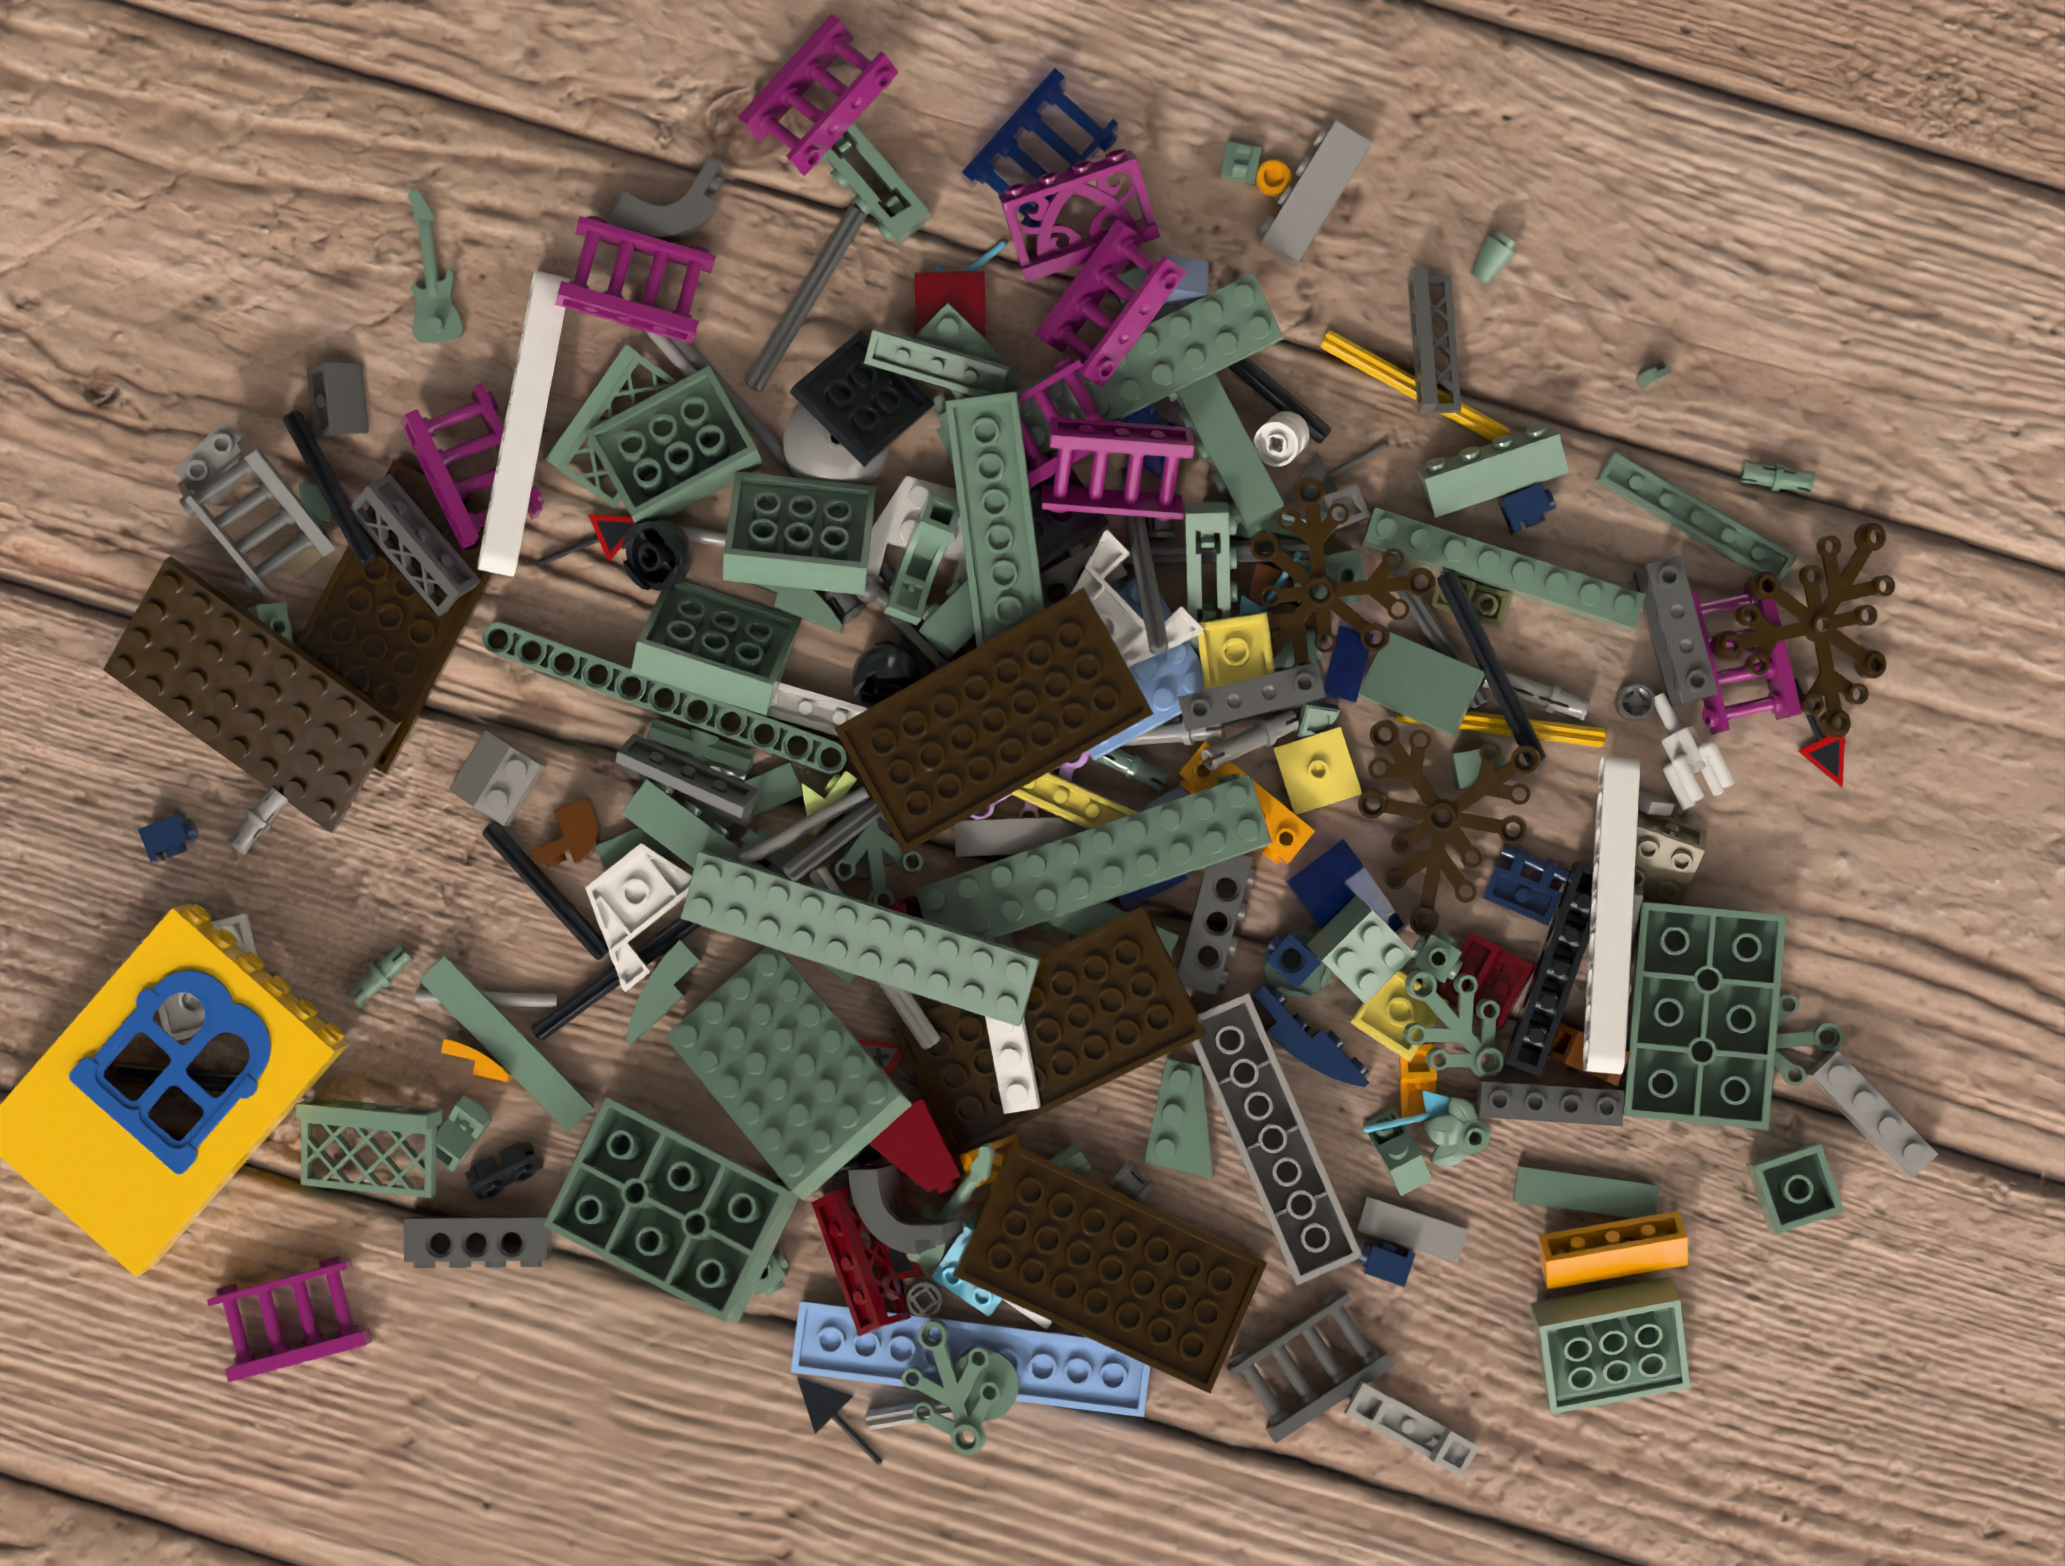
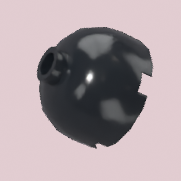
M663 519L635 524L627 531L622 542V549L626 548L627 560L623 561L624 568L631 580L644 590L653 589L661 591L673 587L686 577L692 565V545L685 531L678 525Z
M891 641L877 642L874 644V647L863 652L854 664L852 673L853 695L856 697L857 694H860L862 702L878 704L922 679L920 664L912 652L904 647L895 645Z

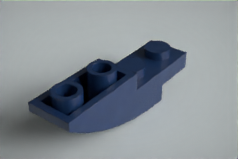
M1262 985L1252 994L1275 1020L1265 1031L1293 1057L1310 1068L1344 1083L1360 1087H1366L1370 1083L1364 1077L1369 1072L1355 1056L1349 1060L1341 1051L1345 1044L1332 1030L1326 1034L1322 1029H1319L1310 1037L1306 1033L1311 1029L1310 1026L1298 1013L1291 1016L1286 1011L1283 1005L1287 1001L1274 986L1268 990Z

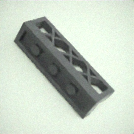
M1413 268L1407 278L1417 413H1459L1461 411L1451 275H1428L1427 268ZM1429 285H1442L1443 299L1436 306L1430 302ZM1443 304H1444V313L1440 310V308L1442 307ZM1433 315L1438 317L1446 326V332L1439 340L1432 334L1431 317ZM1445 339H1447V347L1442 344ZM1436 349L1448 358L1449 366L1442 373L1435 369L1434 351ZM1448 372H1449L1450 381L1445 378V375H1446ZM1439 382L1451 392L1452 403L1438 404L1437 384Z
M391 474L367 485L350 506L357 521L438 616L446 613L460 596L474 589L481 581ZM367 501L375 509L376 519H372L364 510L363 506ZM388 530H392L398 536L399 546L394 545L389 539ZM411 557H415L421 563L422 573L417 572L412 566ZM434 584H438L448 595L444 601L435 593Z
M634 733L617 751L615 763L623 766V772L643 781L649 779L653 783L655 781L671 787L674 790L673 794L746 827L751 824L759 789Z

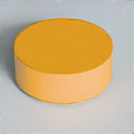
M1268 160L1259 167L1256 175V184L1263 194L1271 197L1280 196L1290 186L1291 171L1284 162Z

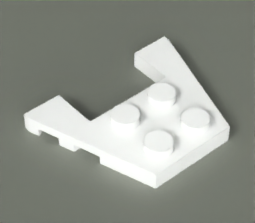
M906 476L872 527L867 574L878 578L887 544L905 548L929 493L958 503L957 490ZM960 517L955 533L942 557L957 563L952 585L959 578L964 583L968 579Z
M1106 530L1070 595L1085 588L1130 668L1156 655L1149 651L1144 621L1104 580L1107 575L1129 556V551ZM1182 606L1164 622L1169 649L1199 636L1204 630Z
M642 843L585 887L608 946L610 957L619 976L621 987L625 992L651 973V970L631 947L629 942L687 897L692 875Z

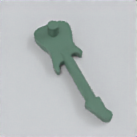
M411 190L408 193V199L412 203L414 221L418 223L426 284L425 289L418 288L414 283L411 286L417 302V309L413 319V335L423 344L455 341L463 336L464 325L452 299L454 273L451 269H447L446 277L444 280L439 281L432 221H435L436 218L422 194L418 190Z
M985 1143L979 1148L978 1157L969 1167L971 1171L940 1212L935 1211L934 1201H930L924 1207L922 1217L928 1219H952L980 1181H985L990 1176L994 1156V1148L991 1144ZM966 1218L963 1219V1228L968 1223V1219ZM948 1244L936 1245V1248L918 1254L907 1253V1258L913 1262L916 1261L927 1270H934L945 1257Z

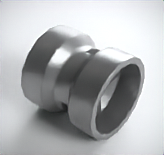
M1637 683L1622 688L1616 694L1614 704L1617 713L1623 719L1631 721L1647 716L1653 710L1655 700L1652 691L1646 685Z
M928 1279L915 1282L910 1287L907 1295L909 1310L920 1318H929L935 1315L943 1301V1293L940 1286Z

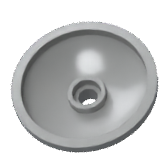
M801 404L791 415L783 438L785 460L795 478L870 485L881 473L887 459L889 447L864 467L841 443H833L830 438L832 434Z

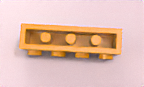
M1205 741L1178 773V776L1182 779L1179 785L1191 795L1219 785L1218 777L1240 773L1241 778L1247 774L1231 761L1213 771L1209 770L1204 763L1214 759L1216 756L1202 760V750L1212 747ZM1252 779L1273 844L1265 846L1261 853L1276 865L1280 861L1287 865L1315 830Z
M1679 1211L1538 1235L1540 1265L1547 1289L1688 1265V1237Z

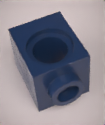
M1279 934L1265 949L1269 955L1264 960L1295 989H1298L1322 963L1292 934H1288L1285 938ZM1288 948L1295 949L1300 955V962L1294 969H1287L1281 963V954Z

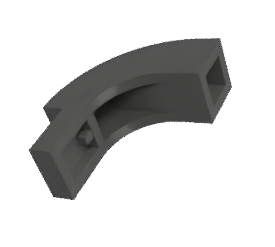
M708 157L688 193L677 202L669 205H651L624 191L607 221L608 224L667 242H675L694 234L707 224L718 210L716 202L708 197L710 194L715 196L724 182L725 177L722 176L723 169L721 164Z
M893 1163L867 1164L848 1170L851 1194L859 1216L870 1232L888 1247L903 1253L918 1254L936 1248V1245L951 1243L950 1237L964 1233L962 1219H928L916 1214L908 1206L902 1195L898 1167Z

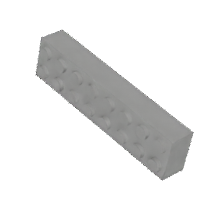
M1244 993L1198 1013L1207 1031V1035L1191 1042L1296 1285L1363 1257L1249 993Z

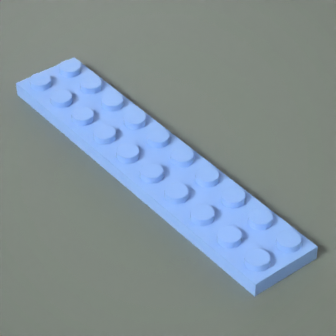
M804 1300L799 1302L791 1364L792 1373L905 1387L902 1383L903 1372L909 1367L917 1366L924 1371L925 1377L943 1386L932 1350L924 1348L918 1339L920 1327L927 1321L936 1319L942 1321L948 1327L949 1338L946 1346L953 1366L960 1357L969 1353L977 1346H985L990 1350L1000 1352L1012 1363L1018 1374L1019 1383L1016 1401L1144 1417L1150 1366L1085 1336L938 1317L920 1318L910 1314L911 1318L906 1321L885 1326L870 1334L859 1337L848 1306ZM887 1311L888 1317L897 1314L896 1312ZM935 1327L930 1329L931 1337L936 1340L940 1339V1330ZM909 1372V1381L917 1384L919 1382L918 1375L915 1372Z

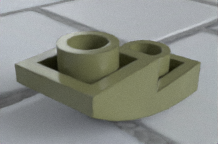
M1459 578L1480 622L1503 629L1513 595L1509 592L1485 587L1473 581ZM1437 583L1430 607L1454 615Z

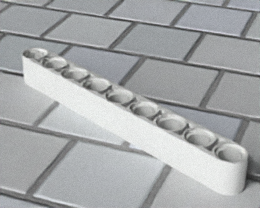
M535 270L480 549L479 570L511 577L514 576L565 313L564 307L555 304L561 281L567 283L570 281V278L537 270Z
M1602 756L1599 764L1583 1046L1584 1071L1621 1074L1625 1062L1640 761L1635 758Z

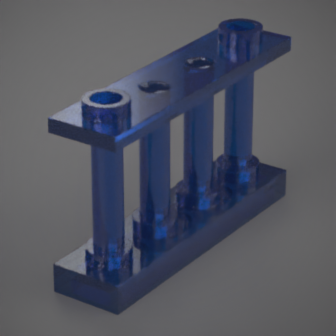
M1054 68L961 172L962 180L972 189L980 182L982 185L986 183L999 195L1005 193V189L1010 185L995 173L996 168L993 166L1003 156L1005 159L1010 157L1038 182V178L1048 172L1018 147L1019 142L1016 139L1024 130L1028 132L1033 131L1071 164L1066 171L1068 172L1072 170V166L1076 163L1092 160L1100 150L1107 152L1118 139V136L1115 134L1118 131V122L1112 119L1105 128L1099 125L1064 94L1066 92L1063 88L1065 76ZM1048 103L1052 107L1054 105L1059 107L1094 138L1082 154L1078 153L1041 120L1043 116L1040 115V112ZM1054 194L1045 196L1048 202ZM1028 202L1020 206L1018 212L1025 217L1021 223L1027 226H1039L1040 220H1034L1027 214V212L1034 213L1038 208V204L1034 207Z

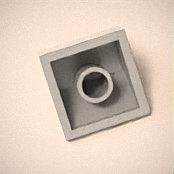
M485 730L449 788V791L503 826L510 827L546 766Z

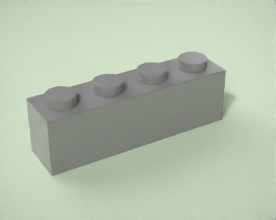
M1338 121L1334 122L1331 129L1324 126L1314 145L1319 147L1314 157L1311 159L1306 156L1296 172V175L1301 178L1293 189L1288 186L1277 204L1282 206V209L1276 219L1270 215L1259 233L1264 236L1261 247L1297 268L1367 154L1372 142Z
M1828 1051L1806 1072V1076L1903 1177L1913 1179L1938 1155L1839 1051Z

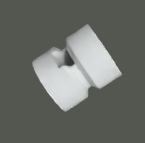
M1291 411L1280 412L1272 416L1256 432L1254 438V448L1260 459L1272 467H1282L1289 464L1307 446L1310 438L1308 425L1300 415Z

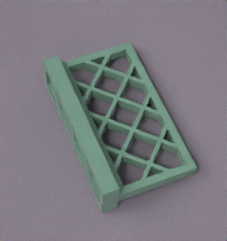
M626 344L545 461L615 509L621 501V497L618 492L614 498H611L601 491L598 476L605 475L607 472L606 470L597 472L594 456L595 450L585 432L608 420L599 421L606 409L609 419L613 417L610 403L615 397L630 394L633 407L636 405L635 393L654 390L655 394H657L659 389L668 388L678 381ZM638 363L651 371L653 386L633 389L631 373ZM656 376L668 384L658 385ZM627 381L629 390L619 392ZM587 438L589 448L579 449ZM590 452L593 473L578 475L567 467L575 454ZM594 477L596 487L584 478Z
M315 1097L296 1104V1118H301V1185L425 1198L436 1196V1126L442 1123V1109ZM312 1124H322L331 1135L322 1145L312 1136ZM348 1127H354L363 1138L354 1149L341 1135ZM380 1130H386L396 1141L386 1152L373 1138ZM413 1133L425 1134V1150L419 1155L406 1141ZM334 1140L347 1154L338 1164L325 1151ZM367 1143L379 1156V1159L370 1168L357 1154ZM398 1147H401L412 1160L403 1171L390 1158V1155ZM318 1156L331 1170L324 1178L312 1177V1161ZM350 1159L363 1173L356 1181L349 1180L341 1170ZM383 1162L395 1175V1178L389 1184H382L373 1173ZM415 1166L425 1175V1188L415 1187L406 1177V1174Z

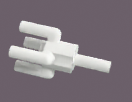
M1665 693L1654 697V705L1670 734L1669 737L1661 741L1671 762L1664 766L1663 772L1682 810L1685 811L1695 806L1696 801L1705 797L1694 776L1699 771L1703 774L1714 797L1727 791L1726 788L1736 782L1714 741H1706L1702 744L1694 726L1683 729Z

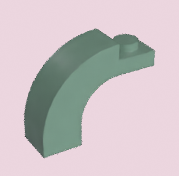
M929 493L900 559L890 588L891 592L884 611L885 614L918 625L936 571L960 517L958 503Z

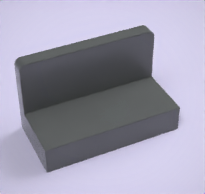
M323 363L306 369L314 437L316 439H326L339 434L367 433L369 429L361 364Z

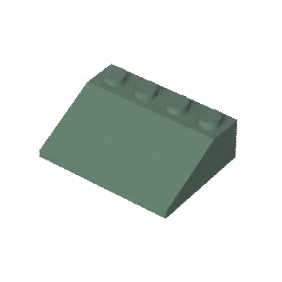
M710 366L701 369L585 432L635 524L658 519L664 520L733 483L736 471L751 473L764 466L756 446Z
M736 471L724 548L723 580L865 595L876 486Z
M681 580L673 587L661 590L637 640L631 673L766 716L777 692L802 619Z
M1671 1277L1531 1303L1534 1332L1551 1414L1691 1388L1681 1301Z

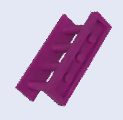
M832 14L737 117L757 140L761 141L770 133L791 149L786 157L803 176L819 163L822 156L882 90L890 85L892 79L899 73L882 51L871 61L852 47L849 43L854 38L843 23ZM839 55L862 71L849 87L826 71ZM815 81L838 97L825 113L802 96ZM792 106L814 123L801 139L779 123V120Z
M579 216L575 234L584 236L585 239L573 281H569V283L561 281L555 305L692 344L699 322L692 319L690 315L692 302L701 271L711 273L716 256L709 254L710 252L700 246H690L688 248L609 225L606 220L597 216H587V218ZM599 241L619 247L608 289L603 291V293L591 290L587 285ZM633 251L653 256L642 300L637 303L626 300L621 295ZM667 261L687 266L676 310L672 312L660 310L655 304Z
M1119 219L1110 228L1035 332L1038 338L1061 353L1067 347L1072 349L1086 361L1078 372L1101 387L1114 374L1119 364L1187 273L1185 269L1164 255L1158 262L1154 261L1139 248L1146 238ZM1130 260L1149 274L1137 291L1133 290L1118 277ZM1109 289L1128 303L1116 320H1113L1097 306ZM1088 318L1107 332L1095 349L1091 348L1076 335Z
M1072 357L1067 358L1053 367L1056 374L1018 396L1019 404L1033 396L1048 423L1050 417L1062 418L1045 388L1064 378L1087 420L1109 421L1108 419H1103L1076 372L1085 363L1083 359L1074 362ZM1021 419L1025 454L1031 462L1028 464L1031 469L1028 473L1029 488H1032L1055 474L1058 456L1049 460L1047 454L1043 456ZM1074 450L1071 464L1093 451Z
M482 383L475 385L471 393L474 401L429 420L427 417L422 418L419 410L416 409L406 413L401 422L461 550L475 544L479 537L477 532H480V527L485 526L488 509L477 514L473 512L468 513L462 501L465 500L466 495L492 485L496 468L460 483L457 480L452 481L447 469L450 468L449 464L494 445L499 452L504 429L496 413L498 410L497 401L491 391L486 392ZM478 414L481 415L489 433L445 451L442 449L437 450L432 439L434 432ZM536 485L531 488L527 509L531 520L538 518L543 510L541 505L544 504L542 494Z
M1050 417L1048 428L1050 448H1058L1054 485H1041L1042 509L1051 510L1056 513L1074 511L1155 517L1164 521L1184 519L1182 495L1174 494L1179 459L1193 458L1195 445L1192 428ZM1074 450L1094 451L1089 488L1068 487ZM1111 452L1130 454L1124 491L1103 489L1108 454ZM1146 455L1165 456L1160 493L1139 492L1143 459Z
M1765 579L1762 583V588L1767 592L1769 590V583ZM1744 583L1745 590L1743 594L1701 603L1698 592L1691 593L1718 691L1716 695L1702 698L1704 703L1702 710L1703 721L1706 727L1710 728L1711 735L1729 731L1728 720L1770 710L1772 713H1775L1776 720L1802 714L1785 640L1777 643L1768 658L1770 663L1769 670L1763 675H1751L1746 671L1745 666L1716 672L1710 648L1712 637H1708L1704 616L1736 610L1741 605L1753 604L1758 607L1762 618L1775 627L1781 626L1776 603L1770 599H1753L1747 592L1746 583ZM1748 628L1734 632H1736L1738 635H1742L1756 631H1754L1752 628ZM1730 638L1726 642V648L1733 646ZM1761 662L1753 664L1756 671L1760 669ZM1760 676L1767 679L1770 692L1768 697L1724 706L1720 685Z
M340 1256L318 1261L320 1268L240 1290H238L237 1284L215 1289L217 1296L207 1299L208 1306L223 1303L236 1357L233 1358L234 1365L225 1368L228 1383L370 1344L372 1338L369 1328L359 1331L358 1325L353 1324L340 1274L341 1270L353 1266L352 1261L341 1262ZM326 1275L340 1328L336 1330L338 1337L324 1340L323 1334L319 1335L305 1281ZM290 1284L292 1285L305 1339H302L303 1346L290 1349L289 1343L285 1344L271 1292V1289ZM256 1293L271 1346L268 1349V1356L257 1359L255 1353H250L237 1302L238 1298Z

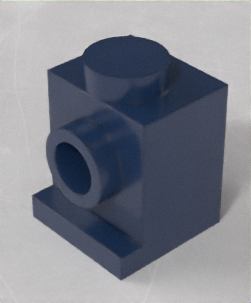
M1541 483L1505 497L1498 502L1511 535L1518 533L1522 529L1520 524L1524 523L1526 528L1537 525L1546 520L1544 514L1556 509V503L1549 489L1544 490Z
M175 814L138 829L150 862L153 863L165 861L164 853L167 854V857H173L188 850L186 845L199 838L194 821L191 818L187 819L186 815Z
M1380 1240L1379 1246L1363 1244L1361 1249L1363 1257L1358 1259V1263L1363 1264L1361 1271L1364 1274L1405 1287L1416 1253L1405 1249L1404 1255L1399 1254L1401 1247Z

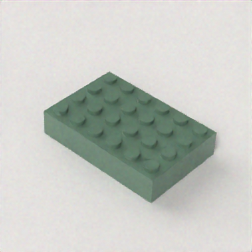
M1642 902L1636 938L1627 1051L1631 1054L1625 1068L1623 1116L1769 1129L1786 915Z
M768 946L665 1035L670 1044L788 1188L803 1200L809 1197L912 1105L785 953Z
M606 1097L543 1226L724 1322L738 1323L799 1196L793 1193L788 1186L635 1107L621 1100Z

